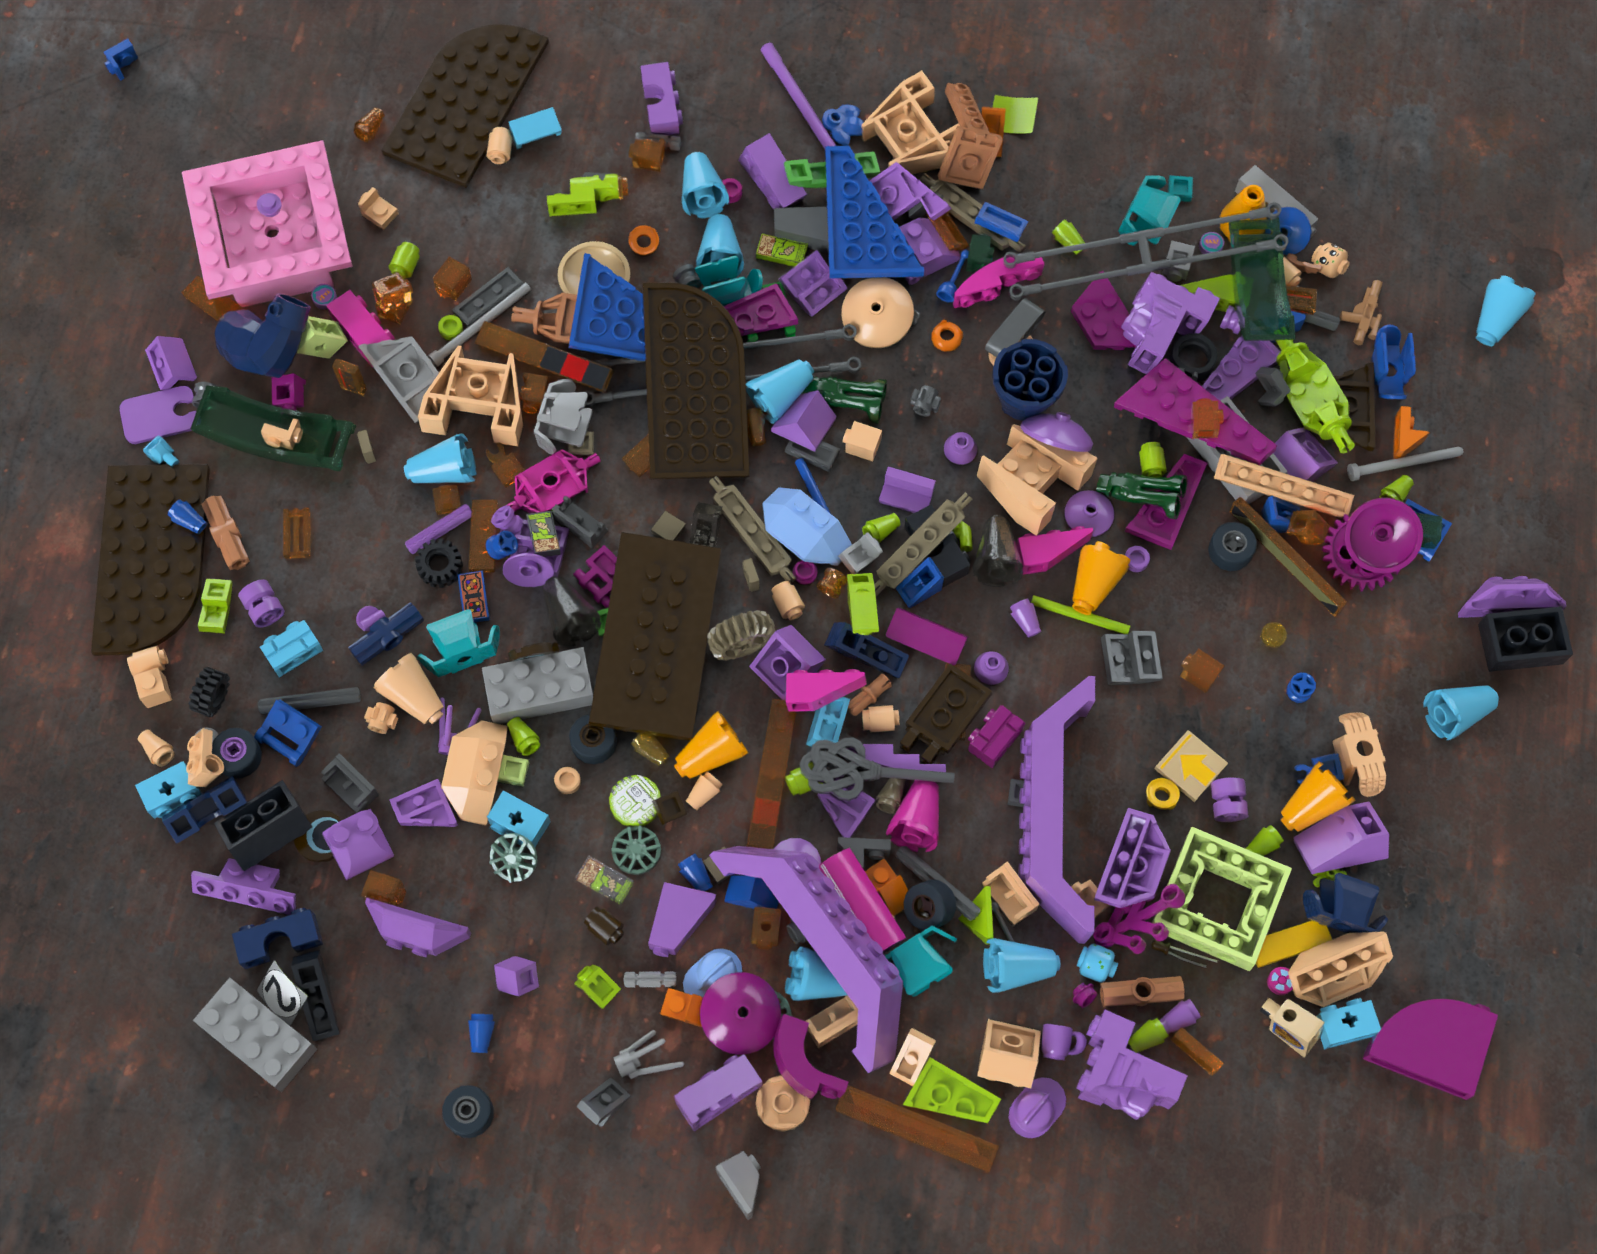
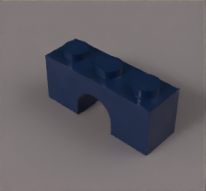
M231 776L162 816V822L177 844L198 832L210 820L220 815H227L247 803V800L234 777Z
M306 908L296 909L291 912V915L283 918L280 916L268 918L264 924L258 926L252 924L243 926L238 929L239 932L232 933L238 961L244 969L271 962L269 947L278 937L290 938L292 948L297 953L323 945L316 916L311 909L307 910Z

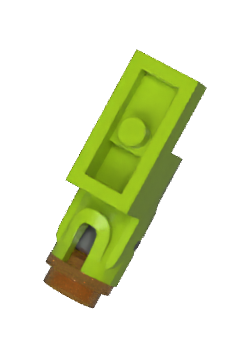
M585 172L582 177L570 179L571 194L557 193L548 195L547 205L549 216L597 213L596 201L604 202L612 199H623V196H629L627 177H621V175L613 173Z

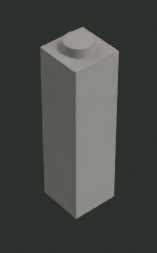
M1256 165L1239 179L1235 189L1237 194L1249 185L1261 187L1265 196L1266 207L1270 203L1276 202L1280 204L1281 208L1294 207L1301 210L1310 221L1311 237L1315 234L1318 218ZM1270 208L1269 210L1271 213H1273L1277 209ZM1283 228L1282 232L1287 236L1288 231Z

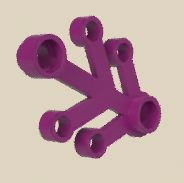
M1170 884L1163 889L1161 900L1143 909L1145 903L1154 898L1122 908L1115 907L1108 923L1103 922L1095 928L1093 933L1095 943L1105 948H1110L1117 944L1128 947L1135 954L1142 953L1146 948V942L1138 935L1129 937L1122 933L1131 929L1150 934L1157 941L1165 940L1169 935L1168 928L1160 922L1154 924L1145 920L1168 907L1176 909L1182 907L1185 903V893L1176 884ZM1123 914H1128L1126 919L1120 922Z

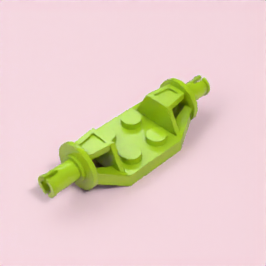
M1281 330L1283 339L1279 332L1276 333L1274 340L1281 349L1276 362L1280 366V371L1284 376L1283 379L1291 390L1286 397L1306 430L1318 434L1323 440L1333 439L1340 453H1347L1346 446L1351 451L1355 444L1346 432L1352 424V420L1349 417V402L1326 363L1310 352L1305 343H1294L1287 330Z

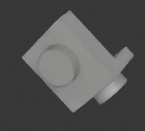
M867 532L857 542L841 552L838 557L851 574H857L872 563L883 550L880 548L879 542Z

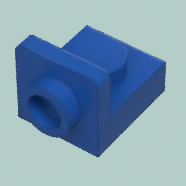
M129 39L104 51L107 59L104 63L111 75L116 74L120 81L124 79L120 68L138 59Z

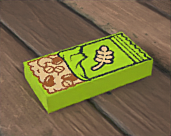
M761 234L756 258L794 267L805 259L808 244Z

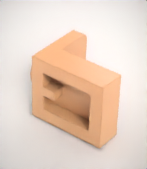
M374 187L365 192L358 202L361 215L383 230L399 214L396 207L379 197L378 191Z

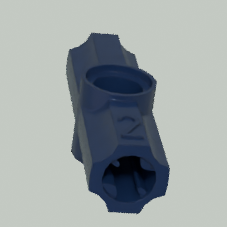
M410 602L389 618L383 617L377 620L370 627V632L348 648L356 660L363 666L383 650L389 651L399 645L403 636L421 624L424 619Z

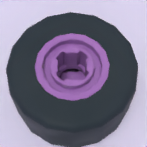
M230 728L222 731L212 743V754L222 760L224 764V771L222 773L225 776L244 778L251 775L261 762L262 751L259 743L252 734L244 729Z

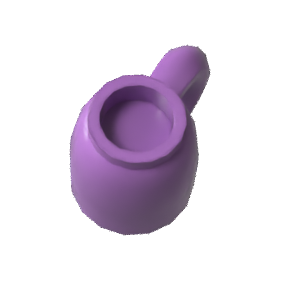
M1043 1025L1041 1049L1044 1058L1065 1060L1067 1055H1078L1085 1049L1087 1040L1081 1032L1073 1031L1072 1028L1066 1026ZM1072 1036H1074L1077 1040L1076 1046L1073 1050L1069 1051Z

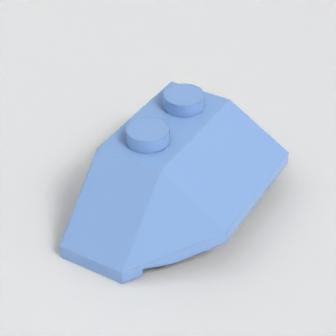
M778 488L762 503L766 531L801 560L835 566L842 562L838 557L839 554L850 547L852 543L839 520L799 489Z

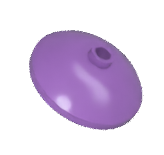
M1057 412L1056 415L1040 414L1031 416L1021 423L1020 428L1024 433L1057 448L1076 452H1088L1093 446L1091 437L1079 424L1070 420V415L1063 412Z

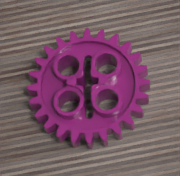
M1344 514L1343 523L1336 520L1334 522L1336 529L1329 527L1327 532L1331 536H1325L1323 539L1325 543L1329 544L1322 547V551L1328 553L1322 560L1330 562L1326 570H1335L1332 578L1335 579L1340 576L1342 578L1341 586L1347 581L1350 582V590L1356 584L1359 585L1360 592L1364 590L1365 585H1368L1371 591L1375 589V583L1381 588L1384 587V579L1391 582L1394 579L1391 573L1398 575L1400 570L1391 573H1367L1358 564L1355 569H1351V564L1354 560L1341 557L1340 550H1347L1344 533L1349 516ZM1380 528L1377 534L1379 536H1383L1386 534L1387 530L1385 528Z

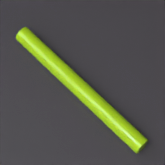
M1033 595L1031 601L1036 607L1118 633L1128 634L1130 625L1092 613L1091 615H1085L1077 612L1073 607Z

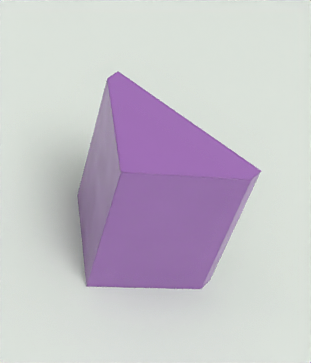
M819 391L801 394L780 419L778 418V421L771 428V432L815 452L836 420V415Z

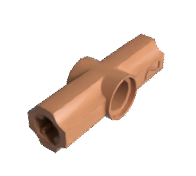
M222 496L206 498L201 505L210 523V532L216 545L221 549L227 566L230 570H238L245 567L250 560L242 544L240 531L233 517L231 518Z
M1181 976L1152 979L1141 977L1136 980L1100 983V997L1103 1007L1144 1006L1148 1003L1184 1000V984ZM1136 987H1145L1148 991V997H1140L1136 993Z

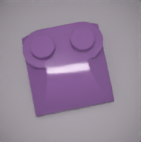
M371 809L360 811L322 832L346 881L394 857L378 824V819Z

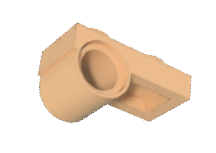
M203 728L195 736H192L188 742L189 762L186 771L188 773L189 785L206 787L224 771L222 760L212 754L213 731Z

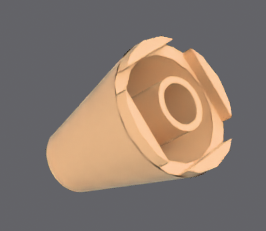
M409 653L398 661L399 664L395 667H390L376 681L373 688L422 723L427 724L430 722L434 724L444 715L441 712L444 706L416 657Z

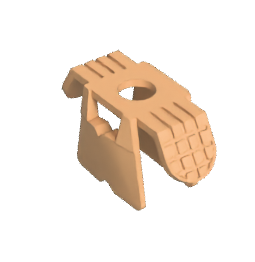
M1355 712L1340 715L1339 722L1344 724L1346 735L1333 740L1335 753L1339 754L1344 785L1350 784L1357 769L1360 793L1366 797L1375 796L1384 789L1386 783V772L1383 766L1385 756H1383L1378 732L1372 728L1369 716L1364 713ZM1360 741L1366 756L1359 754L1357 751V743Z

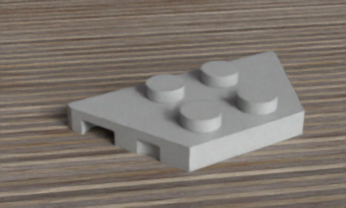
M411 336L400 338L399 340H386L358 346L414 423L417 424L419 422L418 414L423 396L439 372L415 339Z

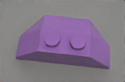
M1518 576L1513 579L1491 577L1464 604L1458 612V618L1485 617L1486 614L1561 606L1564 610L1566 608V601L1547 583L1539 579H1528L1526 576Z
M1131 808L1127 809L1094 900L1122 908L1155 897L1171 850L1157 825L1154 815Z
M366 898V906L381 936L387 941L386 945L402 950L404 946L411 948L412 953L422 957H427L428 954L436 956L469 939L471 936L468 927Z

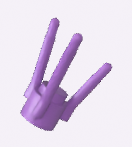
M440 698L444 706L441 712L444 715L439 719L438 753L448 755L452 736L456 735V733H451L453 707L452 705L447 707L445 724V699ZM481 708L476 709L468 728L476 724Z

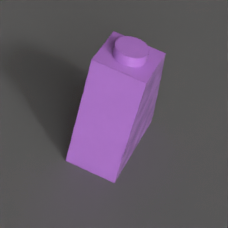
M664 882L648 942L649 949L653 950V954L662 957H668L669 954L676 955L715 907L717 901L716 894Z

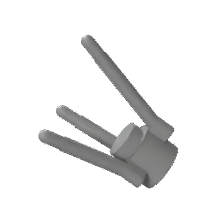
M655 1030L644 1035L614 1057L621 1076L624 1077L629 1074L631 1079L639 1075L683 1067L684 1062L637 1069V1067L641 1066L640 1056L665 1043V1039L662 1038L635 1052L638 1047L656 1034Z

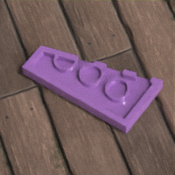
M1250 323L1202 387L1218 400H1222L1227 396L1231 400L1258 379L1255 373L1261 367H1274L1277 364L1276 358L1281 351Z

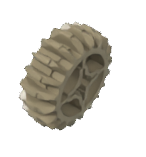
M759 610L740 613L737 616L724 619L722 623L712 628L707 635L709 649L718 660H735L736 658L750 655L763 648L774 634V622L769 614Z

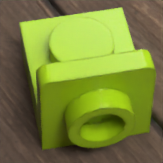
M596 965L583 968L577 975L578 980L574 983L602 1009L621 990Z

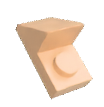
M911 1028L889 1074L914 1086L936 1040Z

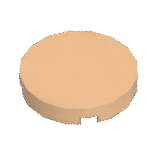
M782 1075L767 1080L757 1093L756 1108L758 1116L765 1125L773 1130L788 1131L795 1129L804 1122L809 1113L810 1099L795 1091Z

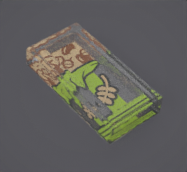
M589 855L575 877L576 881L619 905L623 903L634 884V880Z

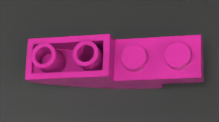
M1009 257L1006 259V261L1008 263H1013L1015 259ZM1042 257L1036 258L1035 261L1019 263L1014 268L1005 267L1003 258L986 265L971 275L957 289L953 301L954 308L961 306L969 307L983 300H994L997 296H1000L1002 286L1009 287L1019 281L1026 279L1030 281L1042 275L1044 267Z

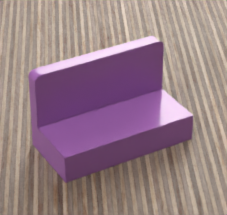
M157 336L145 350L160 390L171 389L178 380L194 381L197 378L183 339Z
M888 467L879 502L916 513L930 505L936 480Z

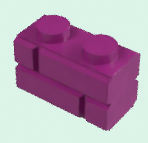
M1000 705L996 711L991 709L983 720L986 723L981 730L976 728L968 738V741H970L969 752L978 759H981L990 768L996 765L1024 730L1026 724L1003 705Z

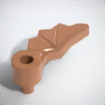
M1291 253L1286 256V259L1296 268L1308 274H1316L1323 268L1321 265L1297 261V256Z

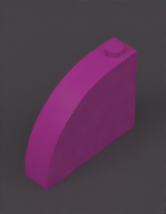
M1452 999L1421 1001L1400 1010L1380 1026L1381 1030L1368 1043L1363 1059L1467 1100L1475 1094L1498 1015L1490 1012L1491 1009L1481 1004H1475L1474 1006Z

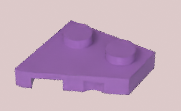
M854 786L845 788L843 790L850 791L854 788ZM863 791L856 799L850 801L840 800L832 793H818L817 795L841 836L846 838H852L876 801Z
M438 779L390 799L392 808L401 826H458Z

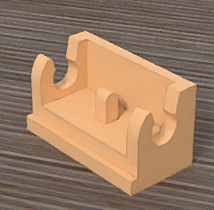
M1008 861L988 875L986 880L982 882L984 887H991V897L999 904V908L1013 926L1035 912L1039 906L1038 901Z
M845 996L820 1013L805 1020L809 1023L807 1030L817 1047H822L857 1025L858 1008L849 996Z

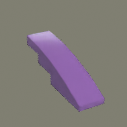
M863 744L865 747V759L880 764L881 767L946 772V764H920L919 754H893V744ZM846 748V749H848V750H850V751L856 753L855 749H853V748Z

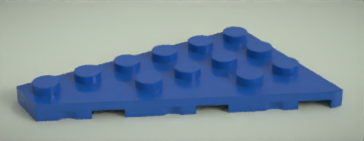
M825 146L829 278L924 277V267H921L914 255L913 249L907 244L904 234L897 223H894L886 205L880 200V195L871 181L869 182L864 174L863 167L855 159V154L850 146Z

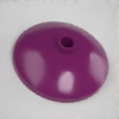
M1376 498L1360 505L1349 517L1344 533L1345 545L1351 558L1360 567L1375 573H1391L1406 567L1417 556L1423 541V528L1415 511L1404 502L1393 498ZM1385 528L1387 532L1385 535L1379 536L1377 534L1378 530Z
M745 972L727 974L716 980L705 992L700 1006V1022L706 1037L720 1050L736 1055L750 1054L765 1047L775 1036L781 1018L779 999L773 988L762 978ZM740 1007H744L747 1010V1016L744 1018L738 1015Z

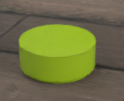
M447 315L439 321L438 329L444 339L452 340L463 332V325L457 316Z

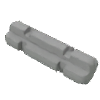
M661 971L639 972V974L625 972L624 986L661 987V985H665V987H675L676 973L674 971H665V974H661Z

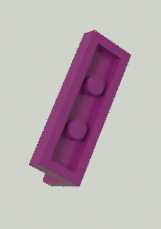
M900 607L896 608L886 632V637L952 665L957 664L962 649L966 646L969 638L964 634Z

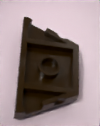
M1370 362L1365 367L1355 371L1351 369L1344 372L1341 376L1333 377L1349 402V417L1352 420V424L1346 432L1354 444L1373 452L1375 449L1374 363Z

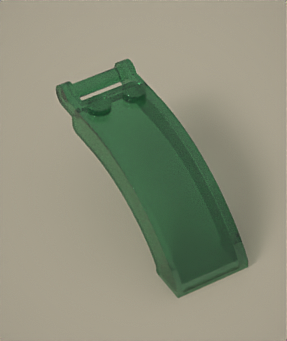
M1279 217L1270 220H1238L1229 222L1231 249L1255 245L1256 242L1271 240L1277 235L1282 234L1280 232ZM1270 229L1271 234L1239 235V230ZM1282 240L1276 241L1278 245L1283 246ZM1271 249L1231 255L1235 306L1244 341L1295 340V321L1287 295L1283 251Z
M206 385L190 429L210 440L262 458L295 465L341 471L343 466L342 459L349 438L355 432L356 425L350 421L335 420L327 414L300 412L272 406L235 393L227 387ZM293 418L299 420L303 434L300 442L295 443L293 450L281 446L280 448H274L264 441L261 433L264 423L288 430ZM341 431L333 457L330 458L328 456L336 433Z

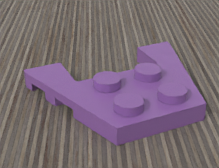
M897 162L870 180L880 195V200L888 208V213L893 221L920 202L933 221L952 209L949 204Z

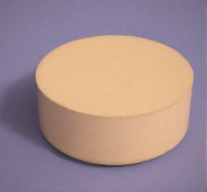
M563 767L555 774L554 782L559 792L572 794L579 789L581 778L576 769Z

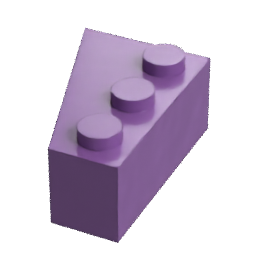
M770 133L745 147L738 161L767 197L773 209L791 208L803 201L807 193L803 187L789 185L784 167L786 159Z
M744 1054L740 1057L737 1055L732 1056L723 1063L724 1066L722 1068L708 1072L700 1081L687 1086L674 1096L676 1105L693 1131H696L762 1086V1080Z

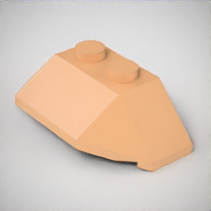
M480 721L452 736L441 788L462 821L487 825V816L491 810L506 742L507 726Z
M1347 933L1300 953L1288 971L1295 996L1325 1007L1370 988L1382 973L1386 963H1389L1393 958L1387 933Z

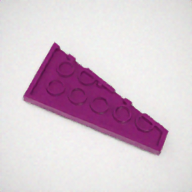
M1166 358L1114 402L1115 409L1120 411L1125 409L1135 413V417L1140 419L1145 417L1157 422L1160 427L1193 440L1195 438L1207 442V445L1210 447H1220L1230 451L1231 455L1257 465H1261L1277 448L1275 443Z

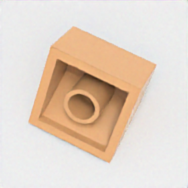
M988 1019L979 1061L978 1076L990 1081L1009 1083L1016 1087L1031 1088L1038 1063L1041 1031Z

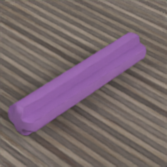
M463 504L405 542L407 549L411 554H415L419 548H423L425 542L429 545L431 543L430 540L440 538L473 516L471 509L467 504Z

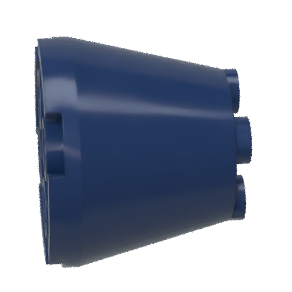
M1022 339L1021 342L1007 348L1004 347L996 357L992 372L993 384L1003 412L1021 421L1031 416L1043 414L1063 394L1068 379L1067 365L1065 366L1063 359L1057 353V349L1046 342L1036 339Z

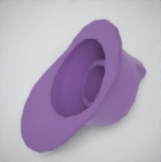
M1042 1077L1034 1079L1032 1087H1025L1009 1109L1011 1127L1017 1134L1026 1138H1035L1043 1135L1065 1108L1066 1096L1064 1089L1051 1078Z

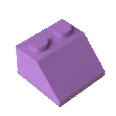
M917 218L899 227L906 238L907 244L913 249L916 259L921 267H924V277L961 259L960 253L939 220L933 221L927 218Z
M1304 427L1286 431L1275 442L1277 448L1273 454L1288 471V475L1313 482L1338 463L1309 430H1306Z
M789 625L774 632L749 667L785 702L787 673H793L796 670L816 673L826 659L792 625Z

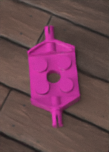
M559 450L515 476L516 496L514 501L507 504V506H510L514 512L519 509H523L530 514L550 511L556 504H562L564 496L572 498L584 490L588 493L587 471L590 467L601 462L599 456H597V453H594L583 460L582 457L579 459L565 450ZM549 476H554L558 479L552 486L544 483V480Z

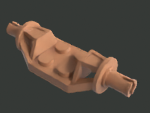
M561 293L545 301H538L535 310L514 306L511 320L512 322L533 324L534 334H542L555 342L569 344L577 295ZM557 309V313H544V310Z

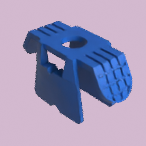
M1385 325L1376 334L1374 352L1371 358V362L1374 363V385H1378V395L1380 398L1407 399V395L1403 393V385L1405 386L1416 372L1412 333L1408 334L1400 354L1401 332L1395 325ZM1388 364L1395 367L1396 374L1394 376H1386L1389 371Z

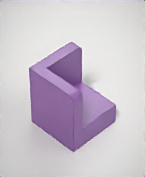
M513 956L494 965L499 991L519 997L539 987L536 962Z

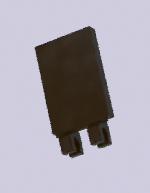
M949 664L906 721L907 728L905 730L907 733L900 741V748L909 754L919 739L928 745V748L921 756V762L923 764H933L939 754L944 756L945 753L948 754L988 701L992 695V690L952 664Z

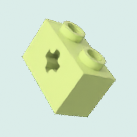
M309 316L297 353L330 359L348 340L338 322Z

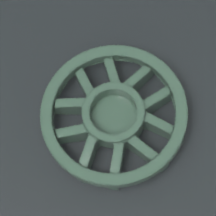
M639 825L629 826L614 838L611 850L615 864L622 871L633 875L644 874L653 869L658 863L661 855V845L658 837L650 829ZM632 831H638V839H632ZM642 832H645L650 836L642 839ZM628 833L629 841L621 839L622 836ZM654 839L656 845L646 847V843ZM617 843L626 845V849L616 848ZM657 849L656 856L653 858L648 852ZM616 853L625 854V855H624L623 858L619 861V860L617 859ZM645 857L652 862L647 867L642 861ZM628 858L632 860L629 868L623 866ZM638 861L642 869L634 870L633 867Z
M507 833L497 838L490 846L489 864L492 865L494 874H498L501 878L512 883L521 882L534 872L537 866V852L534 845L525 836L518 833ZM506 838H513L511 845ZM518 840L523 842L520 848L516 847ZM499 842L505 848V851L498 846ZM526 846H528L531 854L523 853ZM495 852H497L500 855V857L495 858ZM524 859L532 860V864L525 863ZM503 861L504 866L499 868L496 862ZM507 868L508 875L502 872V870ZM522 868L528 869L529 871L525 875H523ZM513 869H516L518 877H514Z

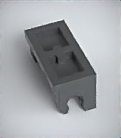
M564 496L562 506L559 507L556 504L552 508L554 520L563 527L569 528L572 534L593 548L608 532V528L605 524L597 521L573 503L569 497Z
M340 753L321 772L324 775L322 780L355 813L363 811L379 796L375 787Z

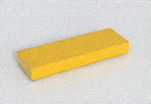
M1312 920L1266 935L1256 961L1257 968L1299 955L1304 951L1332 940L1327 926Z

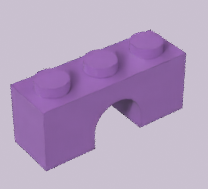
M668 62L642 65L641 77L645 98L655 97L661 99L657 104L647 105L651 133L668 136L679 134V125L683 124L681 110H676V105H679L678 91H673L672 85H676L674 71L669 70Z

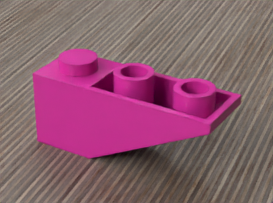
M1079 526L1072 528L1070 531L1063 532L1051 530L1046 534L1037 536L1029 533L1018 538L1016 550L1021 574L1049 570L1089 542L1093 533V527L1085 528Z
M849 669L845 672L821 670L819 673H809L805 670H796L793 673H787L786 705L788 711H816L865 686L867 683L865 672Z

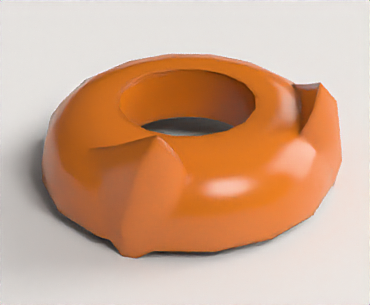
M641 225L636 227L629 234L630 248L640 256L652 254L659 245L658 233L649 226ZM641 236H647L650 238L651 244L646 248H642L637 244V240Z
M942 320L933 329L931 340L937 349L950 352L960 346L963 332L956 324ZM944 330H950L953 332L954 337L951 340H944L941 338L940 333Z

